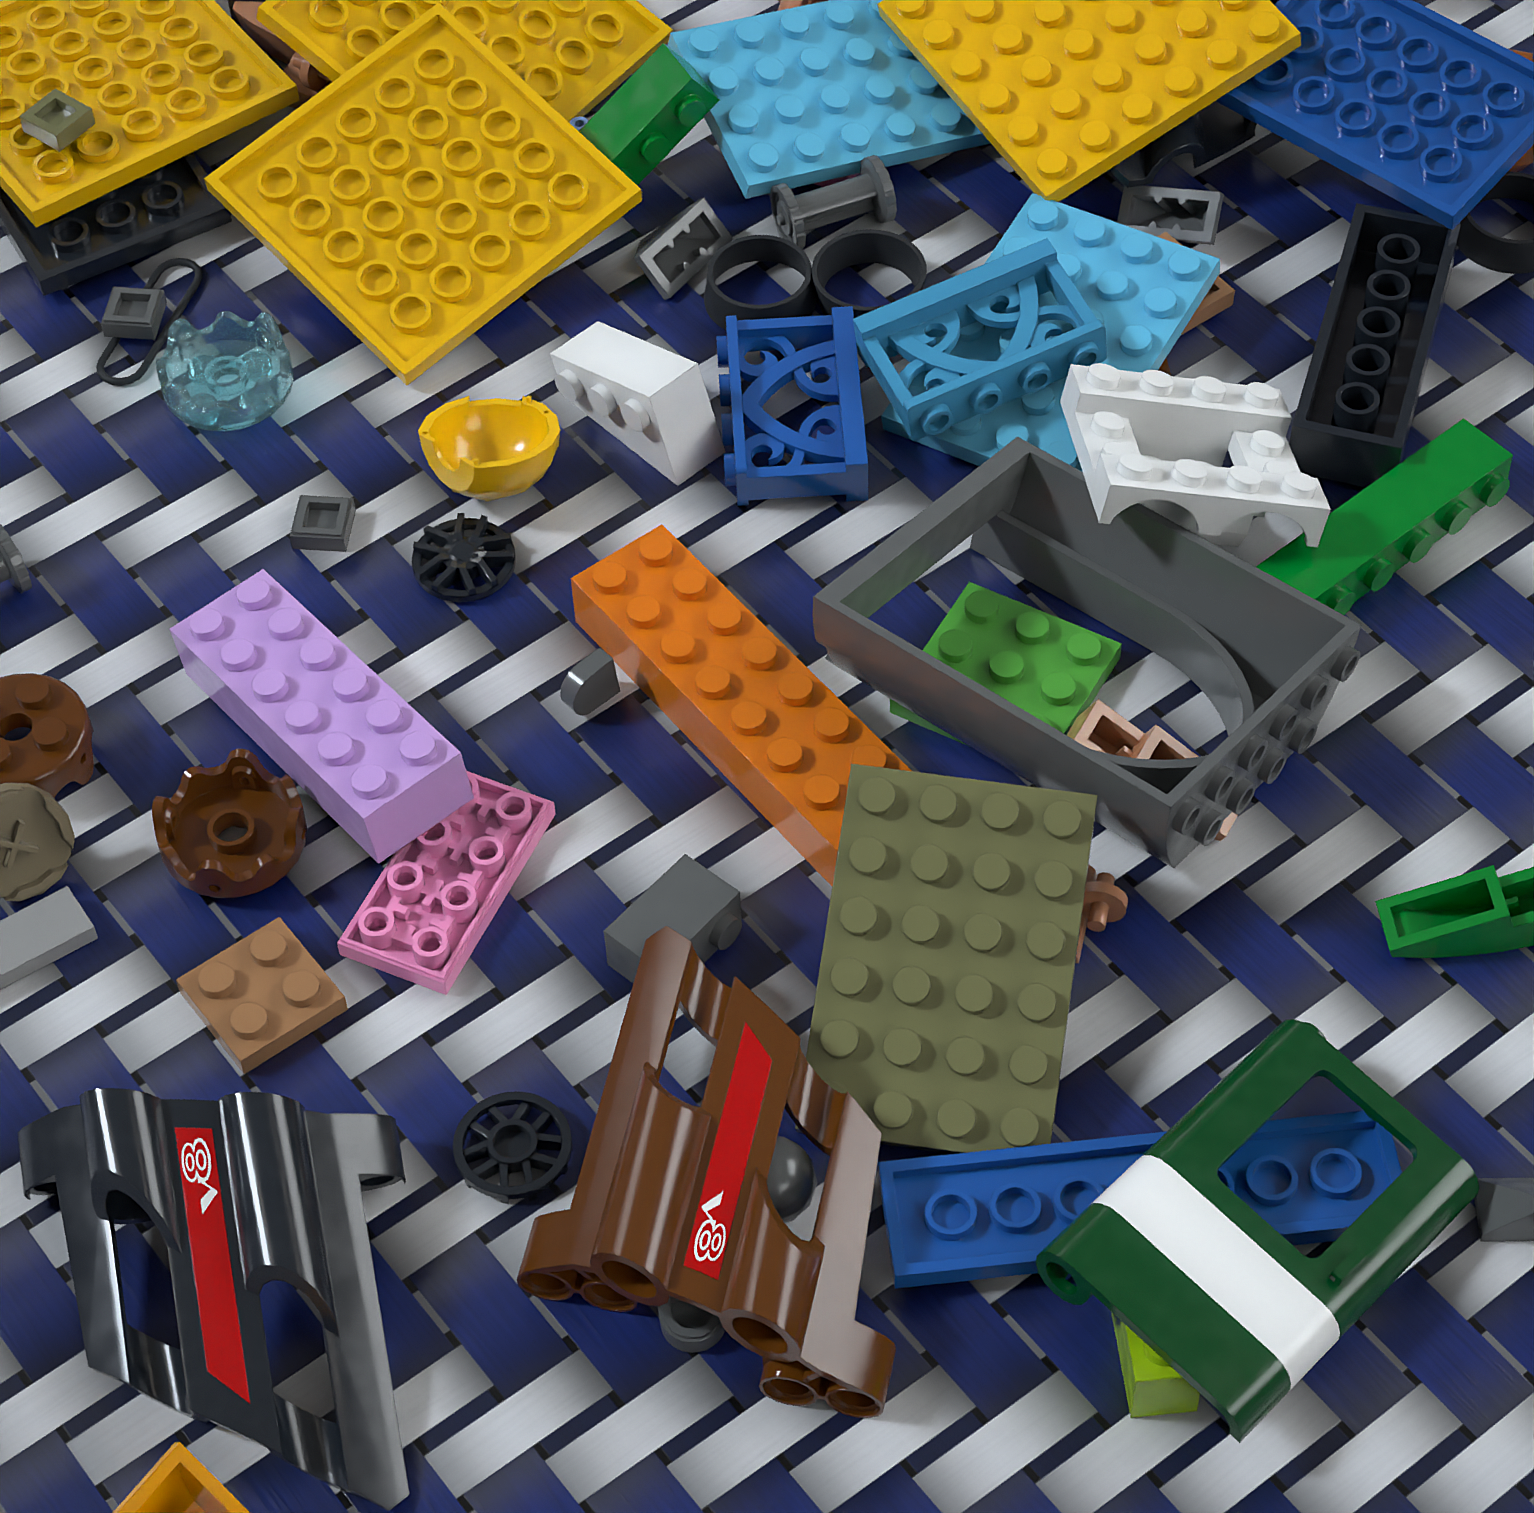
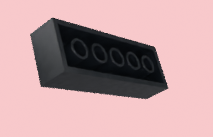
M1356 204L1291 428L1289 446L1301 473L1327 480L1368 487L1402 462L1453 268L1461 223L1451 230L1427 216Z

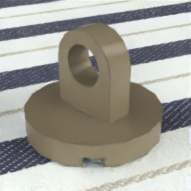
M29 783L0 784V898H4L5 901H22L44 893L61 879L68 867L67 860L70 857L71 848L72 850L74 848L75 835L69 816L64 808L49 792Z

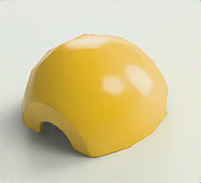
M469 396L445 403L428 414L418 429L422 450L429 466L437 477L453 492L484 501H492L523 493L544 476L559 446L560 438L557 415L545 404L532 400L531 396H522V401L500 398L470 401Z

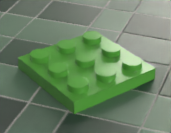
M969 582L922 651L1067 735L1076 718L1091 705L1119 661L1122 643ZM890 699V713L963 743Z

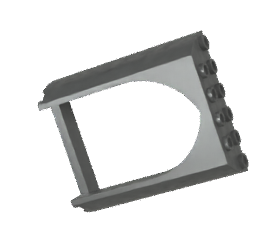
M1019 437L1012 440L813 596L816 642L826 647L828 654L825 659L1039 788L1097 795L1095 822L1172 868L1180 864L1199 844L1209 845L1221 829L1223 821L1232 812L1239 815L1250 803L1255 789L1263 782L1271 784L1278 777L1287 758L1294 751L1301 754L1308 748L1339 682H1345L1350 677L1360 658V651L1354 649L1362 626L1361 624L1140 503L1122 510L1112 519L1110 524L1099 523L1083 472ZM972 535L971 549L1151 650L1186 674L1212 702L1225 725L1228 737L1209 755L1186 759H1138L1095 751L868 619V617Z

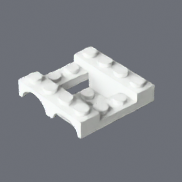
M1095 363L1090 366L1070 365L1060 403L1099 523L1110 524L1112 519L1122 510L1140 503L1213 544L1239 547L1248 534L1253 516L1264 517L1265 513L1269 512L1285 515L1296 521L1302 527L1306 546L1318 547L1331 509L1318 478L1310 477L1299 470L1286 439L1292 417L1280 389H1275L1268 384L1253 382L1248 385L1224 383L1209 376H1199L1196 379L1174 377L1158 370H1146L1143 373L1117 370L1110 365ZM1227 449L1234 465L1231 468L1222 467Z

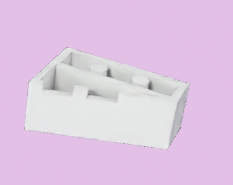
M599 321L550 353L557 373L555 383L563 397L677 486L725 453L698 363Z

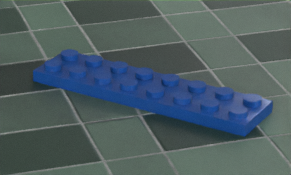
M1364 1110L1269 1120L1217 1171L1222 1183L1293 1246L1335 1241L1402 1173L1393 1135L1378 1122L1369 1118ZM1167 1131L878 1162V1177L894 1288L1038 1273L1036 1256Z

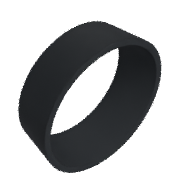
M1507 172L1480 202L1498 198H1510L1534 204V175L1521 172ZM1470 212L1460 222L1461 227L1457 246L1471 261L1484 268L1502 273L1522 274L1534 272V239L1512 240L1491 234L1474 221Z
M875 229L856 230L839 235L827 242L817 252L813 260L812 277L818 304L824 315H832L831 307L853 306V315L856 318L882 307H863L847 304L834 298L824 289L827 281L835 273L848 266L860 263H879L898 269L914 285V289L906 296L923 290L927 272L923 254L911 241L898 234Z
M771 235L741 237L725 244L710 260L704 292V305L709 317L724 330H726V316L736 315L737 321L807 317L812 315L816 307L817 295L810 260L799 246L789 240ZM754 261L781 263L795 269L805 278L801 287L793 295L779 302L764 305H752L735 301L722 293L715 284L717 278L730 268Z

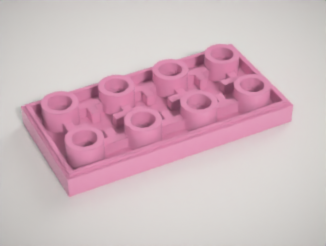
M468 771L466 772L474 798L393 854L337 942L341 956L445 995L449 992L556 815L554 802Z

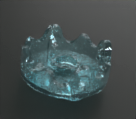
M222 311L217 314L215 321L209 327L201 330L194 329L186 319L180 318L175 320L168 331L165 353L161 359L156 360V369L163 399L169 410L182 422L208 431L243 429L267 419L285 403L292 390L294 379L290 351H288L276 321L267 312H261L254 321H247L230 311ZM234 374L239 376L231 382H218L220 377L224 375Z

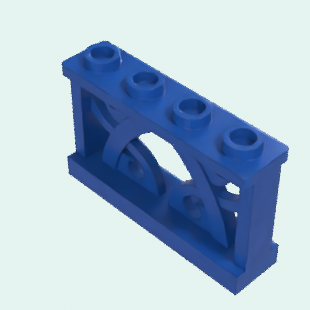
M853 306L831 307L832 315L738 321L736 315L726 316L727 335L716 336L718 368L729 367V374H719L720 406H731V413L721 414L723 446H734V453L724 454L725 486H736L738 506L748 505V500L846 494L847 502L868 500V457L857 345L853 324ZM778 350L785 358L778 361L772 353L767 351ZM760 351V358L764 362L753 365L748 363L744 357L747 352ZM810 372L813 380L819 374H826L830 376V379L824 383H815L808 378L806 373ZM741 378L753 382L743 395L741 392ZM792 380H795L797 386L808 396L821 401L838 403V405L827 406L813 412L804 420L799 432L781 424L762 408L773 394ZM744 423L756 434L746 441ZM819 426H830L835 430L834 433L825 435L818 429L816 439L811 437L814 430ZM759 452L771 454V457L768 459V466L770 467H756L752 463L753 456ZM785 453L793 456L786 466H773L783 459ZM804 461H809L816 464H804Z

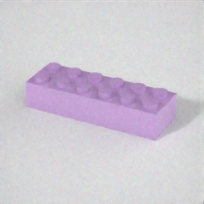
M264 569L169 629L186 674L378 864L474 798L461 752Z

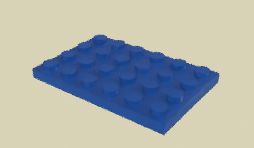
M1279 0L1275 6L1301 32V46L1216 100V102L1451 230L1463 220L1534 144V62L1413 0Z

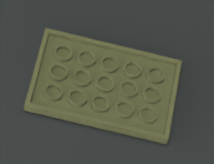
M851 764L806 1060L831 1088L840 1093L849 1092L882 1133L880 1144L946 1154L1051 1144L1097 807V795ZM795 1125V1130H796L797 1132H799V1133H803V1132Z

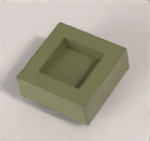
M57 89L51 91L19 116L23 132L59 152L95 124L92 108Z

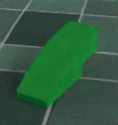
M1492 865L1375 901L1392 957H1459L1534 946V867L1498 877L1495 867Z

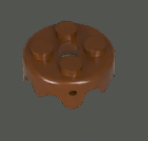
M25 673L0 677V784L29 783L49 792L54 798L69 782L75 781L82 785L86 784L93 774L92 733L94 730L86 705L78 693L65 682L51 676ZM20 727L31 729L30 733L20 740L8 741L4 739L5 735L13 729Z
M246 749L232 750L228 754L227 760L216 767L203 768L193 766L188 768L183 773L181 783L171 799L155 796L153 800L152 818L162 861L173 878L185 888L200 895L215 898H238L262 891L274 885L290 872L299 860L306 843L307 824L304 809L293 780L288 775L282 778L274 776L263 767L255 754ZM235 826L247 829L243 837L234 841H223L218 838L220 833L229 827Z

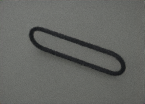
M175 258L165 261L154 270L143 289H152L160 275L165 270L175 266L191 268L195 272V278L140 368L134 374L123 378H115L105 372V363L121 339L119 337H112L96 365L97 375L104 382L117 386L128 385L139 380L146 373L201 284L203 273L201 267L196 262L186 258Z

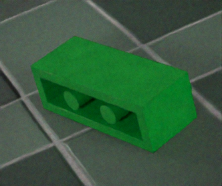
M662 43L579 132L638 186L720 100L689 62Z

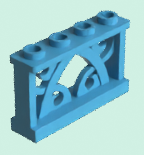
M1048 238L853 319L858 355L866 368L869 367L906 427L907 434L912 441H917L928 435L939 434L954 424L978 414L989 413L999 405L1025 394L1038 392L1047 385L1066 378L1071 364L1090 366L1095 363H1101L1107 358L1106 328L1101 320L1095 317L1057 260V252ZM1051 291L1059 305L1039 307L1038 296ZM1003 310L1006 311L1005 314L999 313V312H1001V311H1003ZM1062 320L1072 324L1075 329L1062 334V329L1051 323L1038 324V322ZM978 321L994 328L1016 327V330L1009 345L997 361H980L949 354L959 340L960 328ZM946 335L944 339L937 344V338ZM1058 335L1046 341V339H1048L1050 336ZM898 354L911 362L900 374L897 373L889 359ZM925 370L928 372L924 379L925 392L914 396L909 391L910 384L917 375ZM940 385V386H937V387H935V388H933V389L928 390V389L931 388L932 386Z

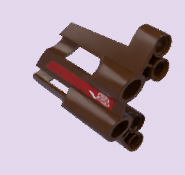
M665 926L645 941L571 1207L567 1210L543 1214L534 1219L516 1279L517 1283L525 1292L545 1300H566L571 1298L573 1293H578L591 1305L612 1312L631 1311L636 1308L637 1302L645 1305L661 1306L668 1302L669 1296L677 1298L718 1316L723 1328L733 1339L745 1348L762 1356L763 1371L759 1388L768 1398L793 1406H808L815 1403L817 1399H823L827 1402L828 1406L842 1414L857 1418L877 1417L884 1410L896 1346L886 1336L854 1319L882 1133L848 1091L840 1093L834 1090L813 1070L801 1050V1039L779 1016L737 977H734L732 988L723 984L700 960L693 948L692 942L670 927ZM678 1008H680L696 1030L716 1047L701 1107L683 1102L669 1093L659 1083ZM784 1108L803 1134L823 1153L830 1156L810 1241L800 1239L783 1222L768 1190L767 1178Z

